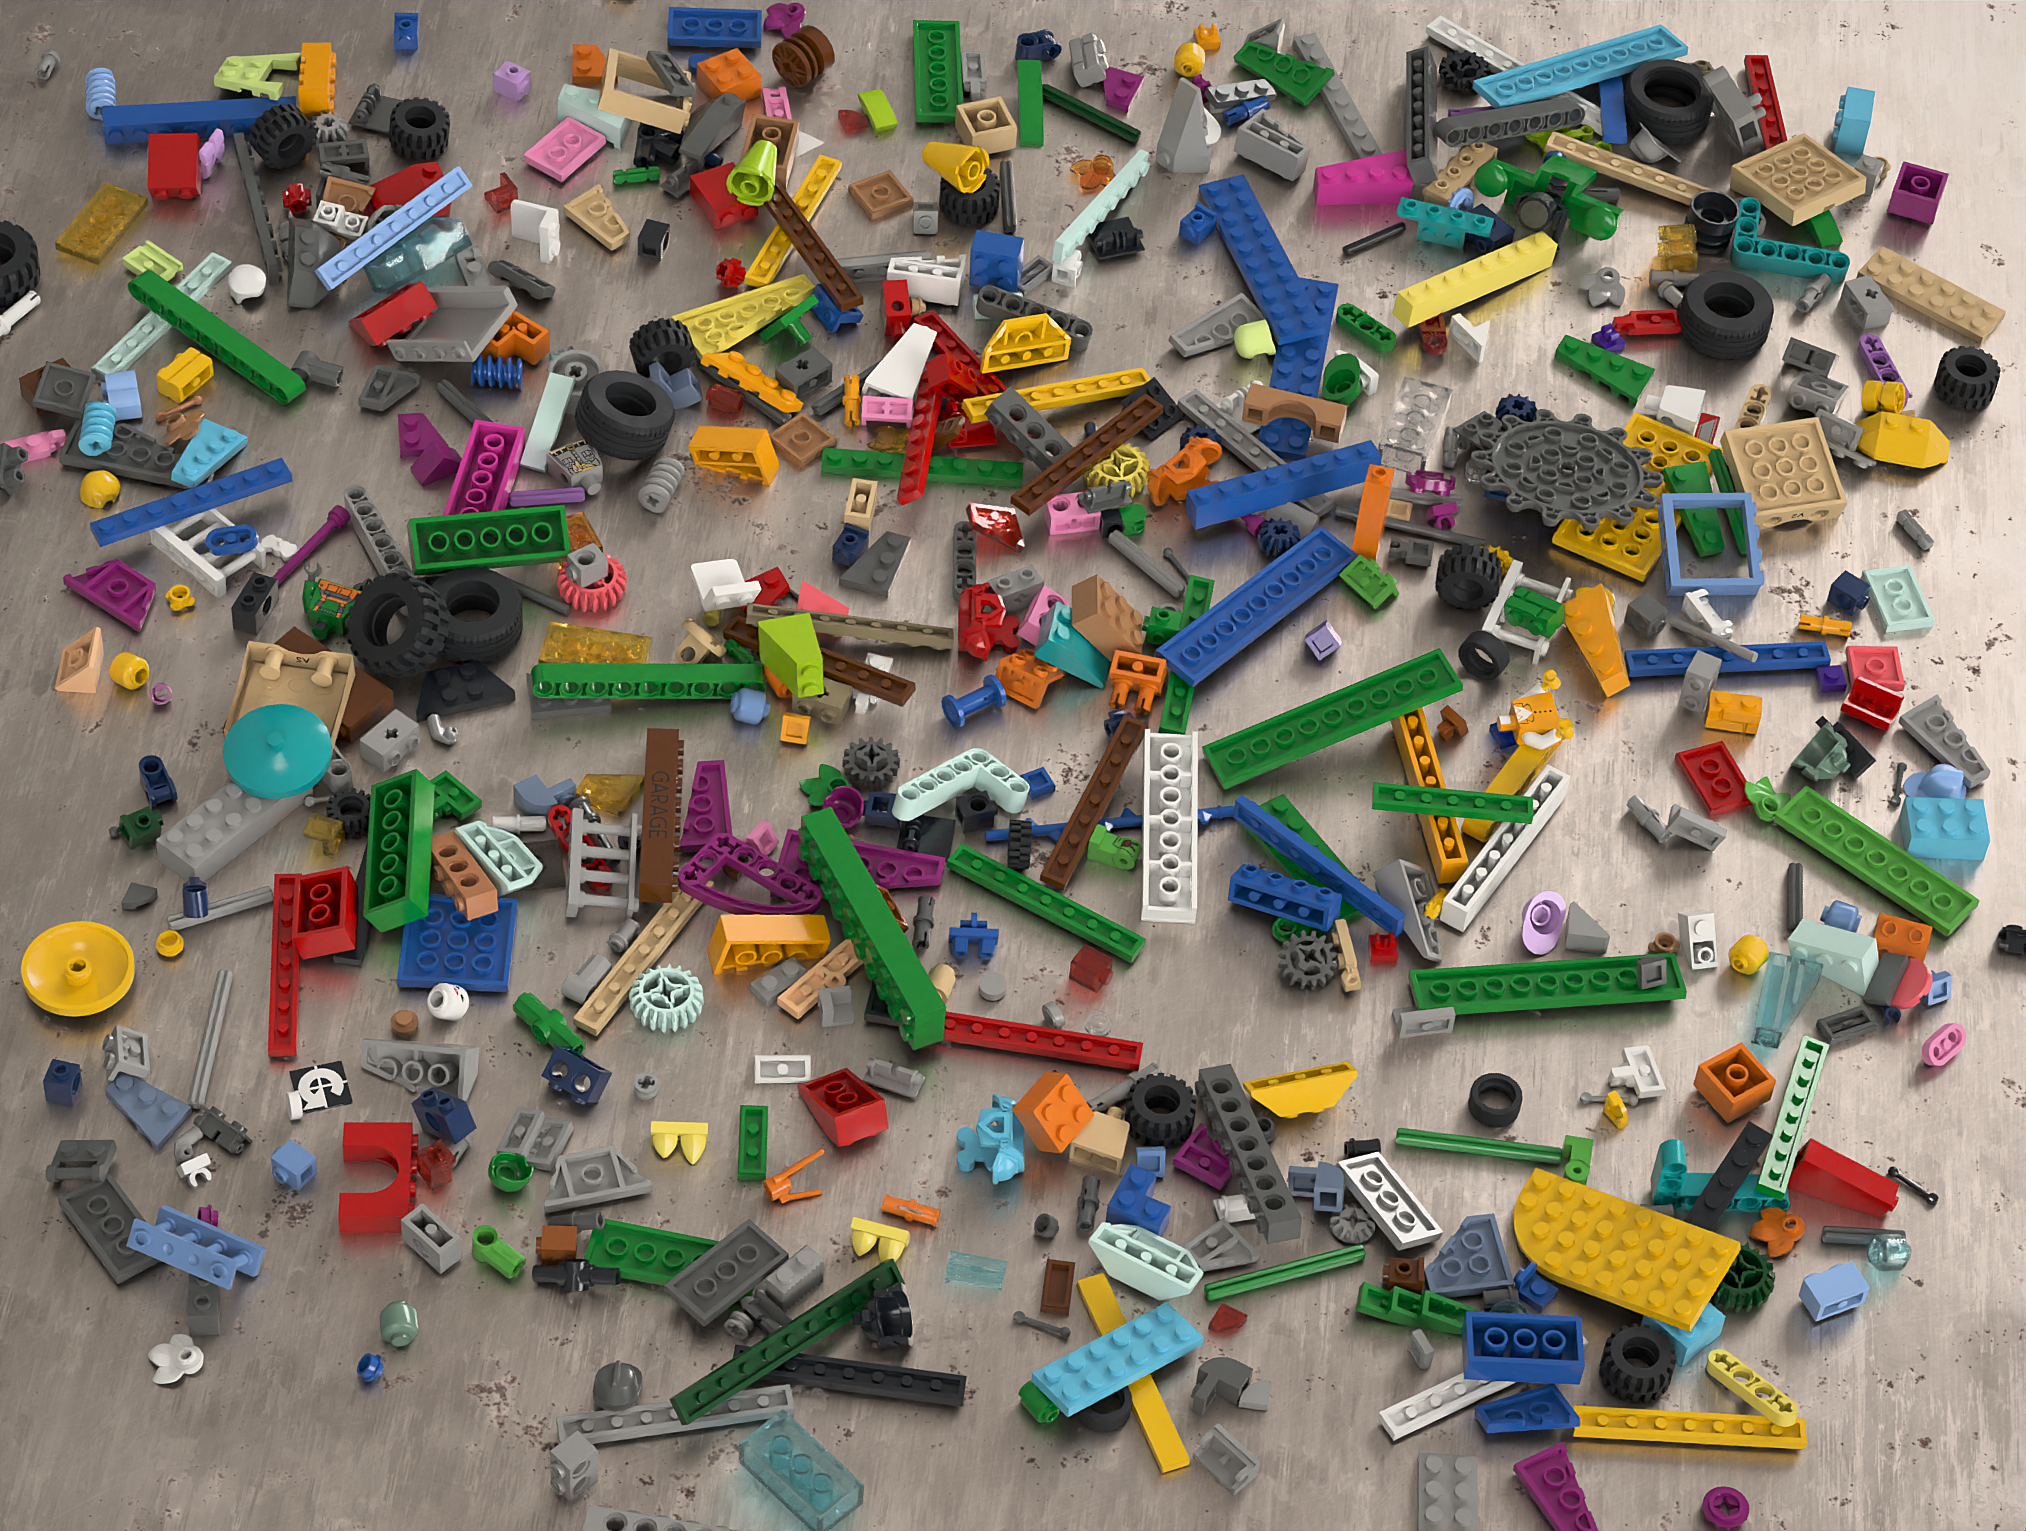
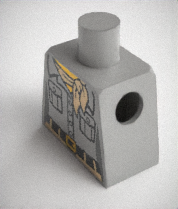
M584 439L546 453L548 473L564 488L583 487L589 495H594L600 491V483L603 481V465L596 449Z

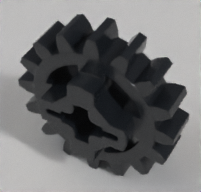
M1455 50V55L1447 53V58L1442 57L1439 66L1440 79L1445 80V85L1452 84L1453 90L1460 88L1461 92H1464L1465 88H1468L1472 92L1474 90L1472 89L1474 80L1489 76V63L1483 62V56L1476 57V52L1469 54L1467 50H1464V53Z

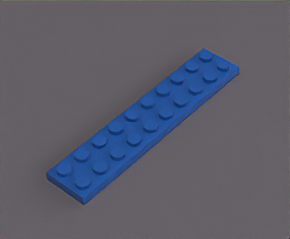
M1244 174L1199 185V194L1206 207L1217 213L1216 226L1278 345L1325 334V326Z
M1299 277L1325 326V334L1283 345L1277 344L1269 387L1318 398L1339 284ZM1289 417L1278 418L1271 421L1267 426L1261 425L1259 441L1278 457L1297 461L1307 456L1311 428L1299 419Z
M1319 526L1156 649L1154 656L1166 659L1167 667L1191 687H1194L1334 580L1359 555L1325 528Z

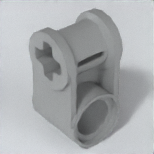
M334 745L331 763L327 772L322 777V781L331 792L335 793L338 791L342 794V789L347 788V792H349L353 787L350 763L343 757L337 746Z

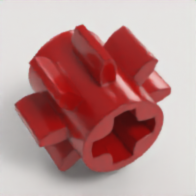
M295 183L289 185L287 191H282L283 207H289L292 213L305 212L307 206H312L310 188L305 189L302 184Z
M725 258L724 261L718 264L716 279L721 280L720 286L728 289L730 287L738 288V285L744 282L746 268L740 266V260Z

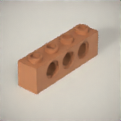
M455 831L432 837L430 868L433 871L435 880L442 883L447 897L451 896L454 900L457 911H462L467 920L497 912V889Z

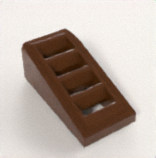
M963 415L937 422L932 452L959 435L966 419Z

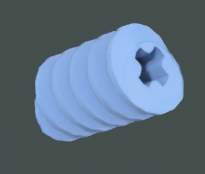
M102 67L94 68L85 77L86 111L91 117L98 120H103L102 107L116 106V83L113 78V72L109 69Z

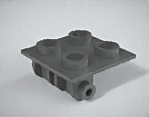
M373 83L367 87V92H364L348 124L389 133L391 111L393 108H396V104L399 102L404 103V101L382 96L380 86Z
M1485 411L1453 429L1459 435L1457 441L1459 449L1467 450L1474 444L1484 451L1491 449L1480 443L1478 434L1481 430L1488 429L1499 433L1506 430L1503 428L1500 420Z

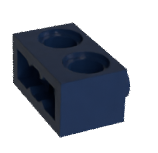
M556 1046L541 1076L549 1080L548 1085L562 1092L566 1090L572 1094L571 1098L574 1101L586 1105L587 1102L598 1103L612 1072L567 1046ZM564 1063L567 1066V1074L565 1077H563L561 1073V1068ZM586 1077H588L590 1080V1087L588 1090H586L584 1087V1080Z

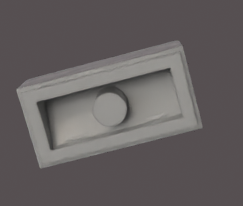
M1292 502L1270 508L1264 515L1268 522L1270 518L1278 521L1280 517L1285 522L1291 520L1292 525L1298 526L1301 540L1318 528L1319 516Z

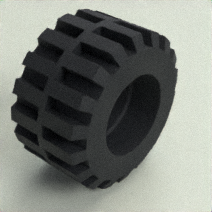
M413 97L412 100L409 98L405 99L404 103L399 102L396 104V108L392 109L390 115L389 142L391 147L397 149L399 155L404 154L405 158H415L417 161H420V159L431 160V157H438L439 153H443L448 146L450 131L449 113L445 112L443 105L439 106L438 102L434 100L429 101V98L419 99V97Z
M285 103L280 104L278 107L277 105L272 106L270 110H265L263 115L256 119L257 122L252 125V131L249 133L252 148L269 167H275L278 170L290 168L291 165L295 166L300 160H304L307 153L311 152V147L316 141L314 139L316 131L310 121L297 107H294L292 104L286 105Z
M986 168L983 173L987 175L984 182L973 193L960 192L941 177L939 197L941 212L944 213L947 219L951 218L952 222H959L965 226L966 224L976 226L977 223L984 224L986 220L990 221L993 219V215L997 214L999 208L1000 180H998V176L992 173V170Z
M659 318L657 321L651 320L648 324L641 325L639 327L640 330L635 331L633 337L630 338L629 348L637 373L643 377H650L649 365L657 361L670 376L686 368L689 369L695 364L694 360H696L697 355L688 327L679 320L674 321L673 318H668L667 320Z
M1959 346L1958 349L1953 347L1941 357L1934 380L1935 391L1939 393L1941 399L1946 400L1945 403L1953 404L1955 408L1960 409L1962 407L1965 410H1971V408L1980 409L1981 406L1985 407L1989 401H1992L2001 375V369L1998 366L1997 360L1992 359L1993 356L1990 353L1986 354L1985 350H1978L1973 346H1969V348Z
M1462 544V546L1456 545L1452 546V549L1445 550L1444 554H1441L1437 567L1435 589L1438 592V596L1440 599H1444L1445 603L1452 604L1455 608H1464L1463 610H1469V608L1477 610L1481 606L1484 608L1489 606V603H1493L1499 594L1502 572L1500 559H1496V554L1493 552L1489 553V549L1485 547L1480 548L1479 545L1469 546L1468 544Z
M1158 1073V1076L1148 1074L1146 1079L1139 1078L1137 1083L1132 1084L1126 1101L1124 1121L1130 1124L1129 1132H1131V1137L1134 1140L1140 1139V1144L1143 1146L1146 1144L1151 1145V1147L1164 1146L1165 1149H1169V1145L1173 1147L1179 1146L1180 1140L1185 1142L1188 1139V1135L1193 1131L1197 1107L1196 1095H1193L1191 1086L1186 1087V1082L1183 1079L1178 1081L1176 1076L1172 1074L1169 1077L1164 1076V1073ZM1164 1108L1171 1113L1157 1114L1149 1109Z
M1634 1323L1630 1328L1624 1325L1620 1327L1619 1331L1615 1329L1611 1333V1336L1606 1340L1599 1365L1600 1377H1603L1602 1383L1605 1387L1610 1386L1609 1392L1611 1394H1619V1399L1623 1401L1626 1398L1631 1399V1403H1638V1400L1648 1403L1651 1398L1656 1400L1660 1398L1661 1393L1664 1394L1667 1391L1674 1372L1676 1355H1674V1345H1669L1670 1339L1667 1336H1661L1662 1331L1657 1328L1655 1331L1651 1330L1650 1326L1644 1324V1327H1639L1638 1323ZM1626 1359H1639L1648 1364L1649 1368L1634 1367Z

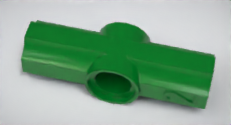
M524 992L517 998L513 1004V1011L531 1027L533 1035L540 1043L544 1045L549 1043L554 1049L556 1046H567L579 1054H582L586 1049V1042L568 1027L567 1021L560 1011L548 1009L531 992Z

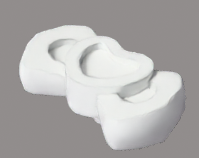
M268 535L261 541V545L266 552H272L274 556L281 557L284 562H287L298 551L296 544H290L288 541H283L282 538H276L275 535Z

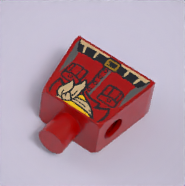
M907 279L882 281L880 314L884 335L892 336L895 342H898L910 328L911 310ZM898 301V305H892V303Z

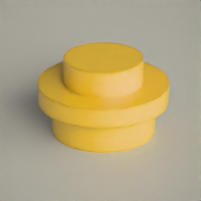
M174 930L163 931L156 940V949L164 956H175L184 947L183 938Z

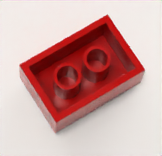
M348 866L295 877L291 939L302 959L355 949L358 885Z

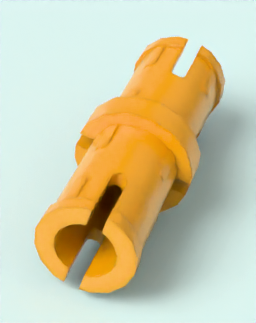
M852 374V380H850V375L844 376L845 395L842 397V403L845 405L844 424L847 426H853L852 420L855 426L860 424V405L862 404V398L859 395L860 377Z
M1803 613L1800 614L1799 630L1821 632V635L1824 636L1826 634L1846 636L1848 638L1850 636L1851 621L1829 619L1827 615L1817 617Z

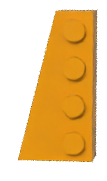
M302 43L300 85H298L299 110L310 122L312 116H319L320 112L328 114L331 111L332 115H334V101H330V99H335V85H331V83L336 82L335 68H332L336 67V52H331V43Z
M1601 583L1563 604L1565 613L1564 624L1608 698L1630 686L1620 648L1621 645L1610 607V600Z
M728 914L720 915L707 947V953L713 975L723 974V969L734 967L737 972L747 970V965L763 963L764 967L774 966L779 961L789 959L792 956L798 962L824 958L831 938L824 915Z

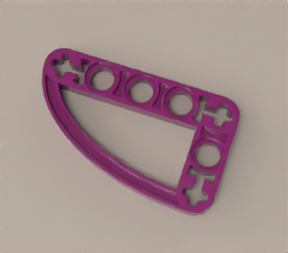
M718 833L713 836L678 873V886L684 893L707 905L734 915H812L822 906V891L820 888L728 833ZM740 856H749L752 858V861L742 863L738 858ZM704 859L712 860L714 864L712 866L705 867L700 864V861ZM727 864L788 901L791 905H766L749 902L719 892L705 884ZM762 869H770L774 873L770 876H763L759 872ZM792 882L796 886L793 889H785L781 884Z

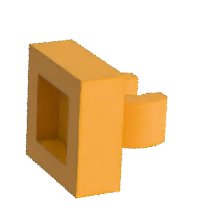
M1212 23V27H1204L1203 24H1200L1198 28H1194L1193 37L1195 43L1201 46L1203 50L1220 49L1221 41L1215 23Z
M785 712L780 740L806 745L811 717Z

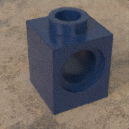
M1845 570L1831 584L1827 601L1853 616L1859 609L1863 610L1870 600L1868 593L1871 585Z
M52 1059L43 1079L46 1101L74 1106L83 1085L80 1064Z

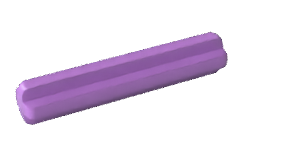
M583 487L513 491L509 493V502L512 507L573 503L585 500Z

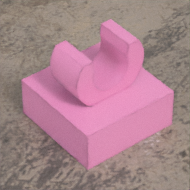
M760 821L750 831V834L742 840L766 856L779 843L768 821Z

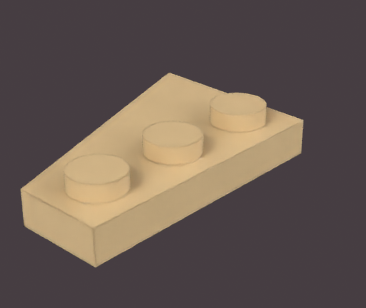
M600 184L563 206V213L611 251L630 240V232L619 214L614 212L612 203L603 194Z

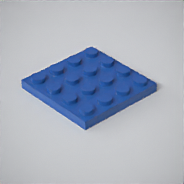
M429 894L428 916L404 925L397 986L433 988L440 983H448L460 986L464 990L508 992L518 899L497 898V912L467 920L462 911H457L451 896Z

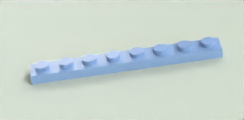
M459 166L455 167L314 272L328 291L332 290L473 185Z

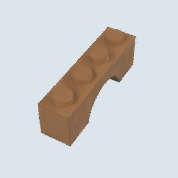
M1251 383L1244 402L1242 421L1267 426L1271 421L1278 418H1295L1305 422L1312 429L1314 438L1339 443L1346 421L1348 406Z

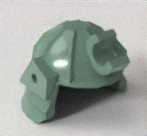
M1827 721L1790 765L1802 768L1801 774L1815 782L1818 779L1836 777L1839 772L1844 773L1850 767V763L1846 762L1847 753L1845 748L1848 746L1847 742L1837 732L1834 733L1833 727Z

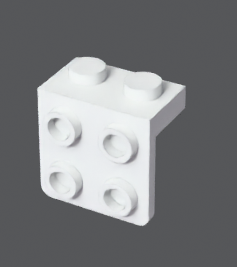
M516 199L513 200L511 203L512 235L515 238L539 243L540 262L550 264L554 255H558L561 245L559 241L560 224L558 209Z
M735 559L695 563L689 569L704 611L747 606L748 603L754 602L761 591L758 581H744Z

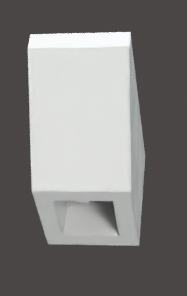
M1704 909L1679 912L1680 941L1690 969L1718 967L1714 913Z

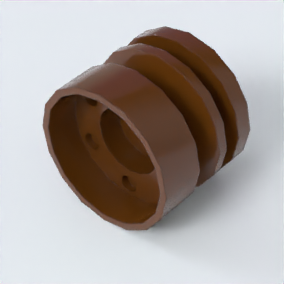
M806 25L774 47L772 50V60L777 72L785 82L793 87L801 88L814 80L816 76L831 68L835 62V54L830 41L823 32L814 26Z

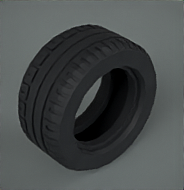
M1661 59L1641 65L1631 73L1627 80L1624 93L1626 123L1632 131L1638 134L1642 129L1641 122L1651 135L1664 145H1679L1697 138L1705 131L1709 124L1714 102L1713 95L1708 92L1703 83L1702 77L1704 74L1694 66L1678 60ZM1661 96L1674 98L1684 103L1686 107L1672 108L1662 106L1651 101L1649 98Z

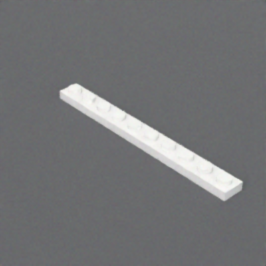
M1441 15L1426 28V34L1453 50H1458L1460 53H1464V50H1467L1469 54L1476 52V57L1483 56V62H1488V68L1495 74L1525 65ZM1572 91L1540 99L1545 101L1570 97L1585 110V118L1580 124L1592 127L1594 132L1602 136L1600 108Z

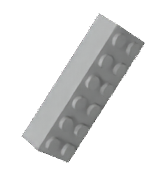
M231 780L156 839L158 861L186 882L190 877H199L201 881L206 882L304 804V798L307 795L313 796V787L296 796L282 799H266L243 791Z

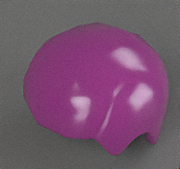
M839 786L834 788L830 795L825 798L822 807L823 809L831 807L842 827L847 829L856 825L861 819L864 801L858 790L849 786Z

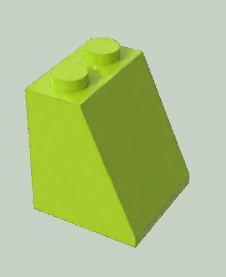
M810 613L758 621L759 657L767 668L797 698L824 694L823 658Z

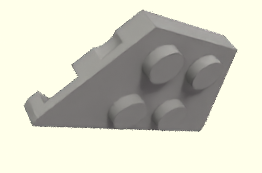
M614 1145L560 1155L555 1165V1173L550 1181L547 1199L544 1201V1212L549 1213L653 1192V1185L649 1179L645 1180L637 1172V1167L630 1160H626L623 1157V1153Z

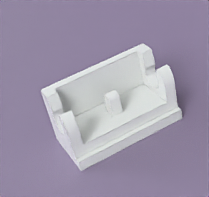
M1706 589L1685 593L1681 611L1693 625L1725 639L1732 637L1733 631L1731 628L1728 629V627L1733 625L1730 620L1722 621L1708 603L1709 600L1706 597L1700 598L1708 594Z

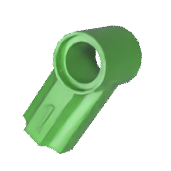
M483 1225L476 1228L473 1232L472 1255L476 1260L488 1262L509 1279L515 1278L526 1264V1258L500 1239L495 1228ZM484 1242H485V1243H489V1245H482V1244H480V1243H484Z

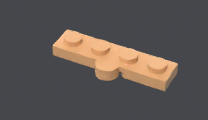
M845 939L778 997L777 1004L796 1019H799L818 1002V989L846 986V977L863 964L862 959H857L851 940Z

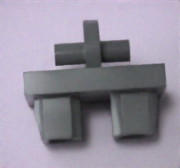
M2 443L0 444V488L5 489L9 495L17 494L18 485L23 484L25 481V474L20 469L21 463L27 461L28 452L20 446L12 448L8 444Z

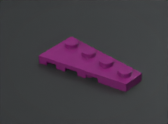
M724 760L697 762L688 812L680 841V852L700 851L718 833L732 835Z
M1564 1441L1514 1464L1513 1471L1555 1531H1598L1592 1513L1588 1511L1585 1503L1586 1497L1576 1480L1574 1466L1566 1454L1567 1448Z

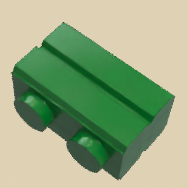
M1519 586L1514 591L1513 596H1510L1504 603V617L1512 626H1520L1529 630L1533 635H1541L1550 639L1556 632V629H1559L1564 623V605Z

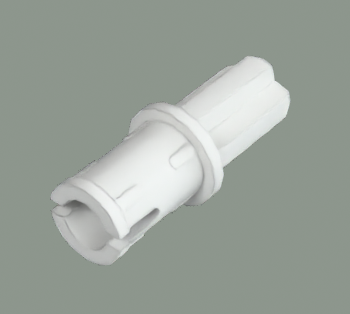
M517 813V816H493L494 828L517 833L518 835H520V832L545 831L547 828L545 816L520 817V813Z

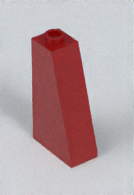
M1812 1138L1797 1152L1787 1185L1789 1190L1879 1219L1888 1211L1892 1212L1899 1201V1197L1896 1196L1899 1184Z

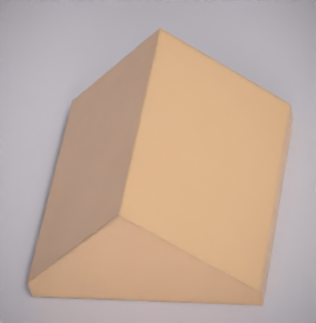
M95 627L63 648L55 684L56 690L81 693L97 692L104 656L100 628Z

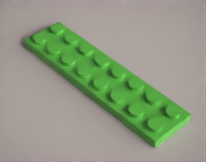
M1805 786L1775 815L1774 822L1947 937L1978 907L1979 899L1808 786Z

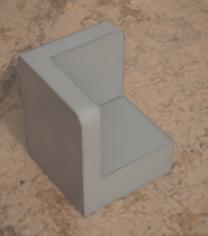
M850 985L818 989L817 1006L822 1027L854 1023L855 1018L851 1004L852 990Z

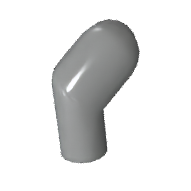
M437 714L430 715L427 718L430 734L433 739L447 745L456 742L459 736L457 728L453 727L452 729L451 726H448L446 729L443 728L440 716Z
M193 1126L174 1142V1156L181 1163L192 1159L194 1154L192 1145L203 1137L201 1130L197 1126Z

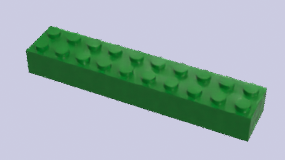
M828 807L801 816V828L798 829L800 845L797 847L799 856L802 861L806 860L811 878L819 883L823 899L828 900L831 904L833 917L835 920H840L845 938L853 943L857 959H862L865 964L867 977L869 980H874L879 998L882 1001L885 1000L888 1005L891 1019L893 1021L896 1020L899 1024L903 1040L905 1042L908 1041L913 1050L944 1040L946 1006L833 809Z

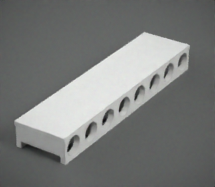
M1145 729L1141 921L1195 924L1197 913L1198 732L1192 731V735L1150 733V729Z

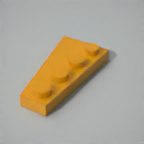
M738 352L704 354L700 361L706 367L714 365L719 368L718 374L725 378L731 377L739 380L738 386L743 389L759 392L758 397L784 413L800 412L803 406V402L796 398L794 392L782 388L778 385L779 382L776 379L763 374L758 366L749 364L744 360V356Z

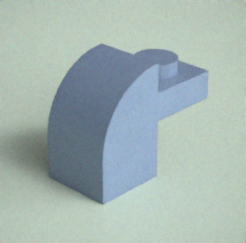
M658 361L649 365L650 377L648 379L658 384L667 393L674 409L686 408L703 400L701 383L688 368L670 376Z
M536 774L513 785L514 803L524 816H545L548 823V812L553 806L564 805L568 807L576 799V784L569 778L547 789Z
M1321 1161L1318 1162V1168L1289 1166L1288 1189L1292 1196L1314 1197V1210L1342 1212L1344 1204V1174L1337 1166Z

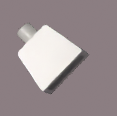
M1668 385L1665 387L1662 398L1648 394L1644 408L1658 412L1656 421L1693 436L1706 391Z

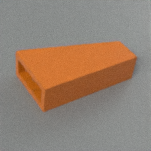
M1374 464L1369 465L1352 551L1357 555L1361 554L1367 560L1372 558L1376 562L1385 529L1395 469Z

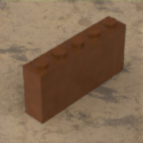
M295 626L274 643L288 651L299 654H316L322 651L333 652ZM355 665L354 681L337 735L338 739H343L351 745L394 708L393 690Z

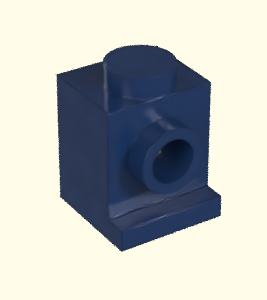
M845 523L844 530L833 545L832 560L851 567L868 550L869 531Z
M870 791L868 800H864L862 814L866 817L868 824L889 826L900 830L902 820L892 814L896 794Z

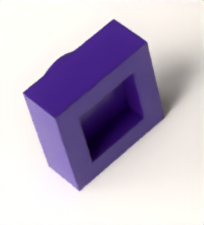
M1841 665L1816 667L1814 674L1821 693L1846 691L1847 681Z

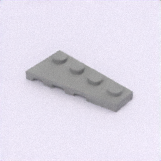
M1240 293L1170 335L1168 341L1183 357L1234 343V333L1240 325L1264 320L1265 318L1262 312L1243 293Z
M1938 694L1901 715L1898 723L1942 764H1948L1957 770L1963 771L1962 782L1969 789L1989 778L1990 769L1975 747H1970L1966 741V734L1962 729L1957 728L1953 722L1954 717L1949 710L1943 708L1941 705L1942 700Z

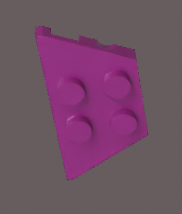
M118 559L105 562L100 566L86 568V573L72 577L71 574L63 577L64 585L137 632L141 630L156 592V585L153 581Z

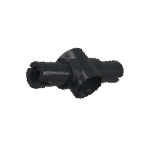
M588 1259L563 1260V1263H559L558 1266L534 1265L532 1269V1279L534 1282L557 1283L558 1286H563V1290L586 1291L595 1284L618 1285L621 1278L619 1268L596 1267L594 1264H589Z

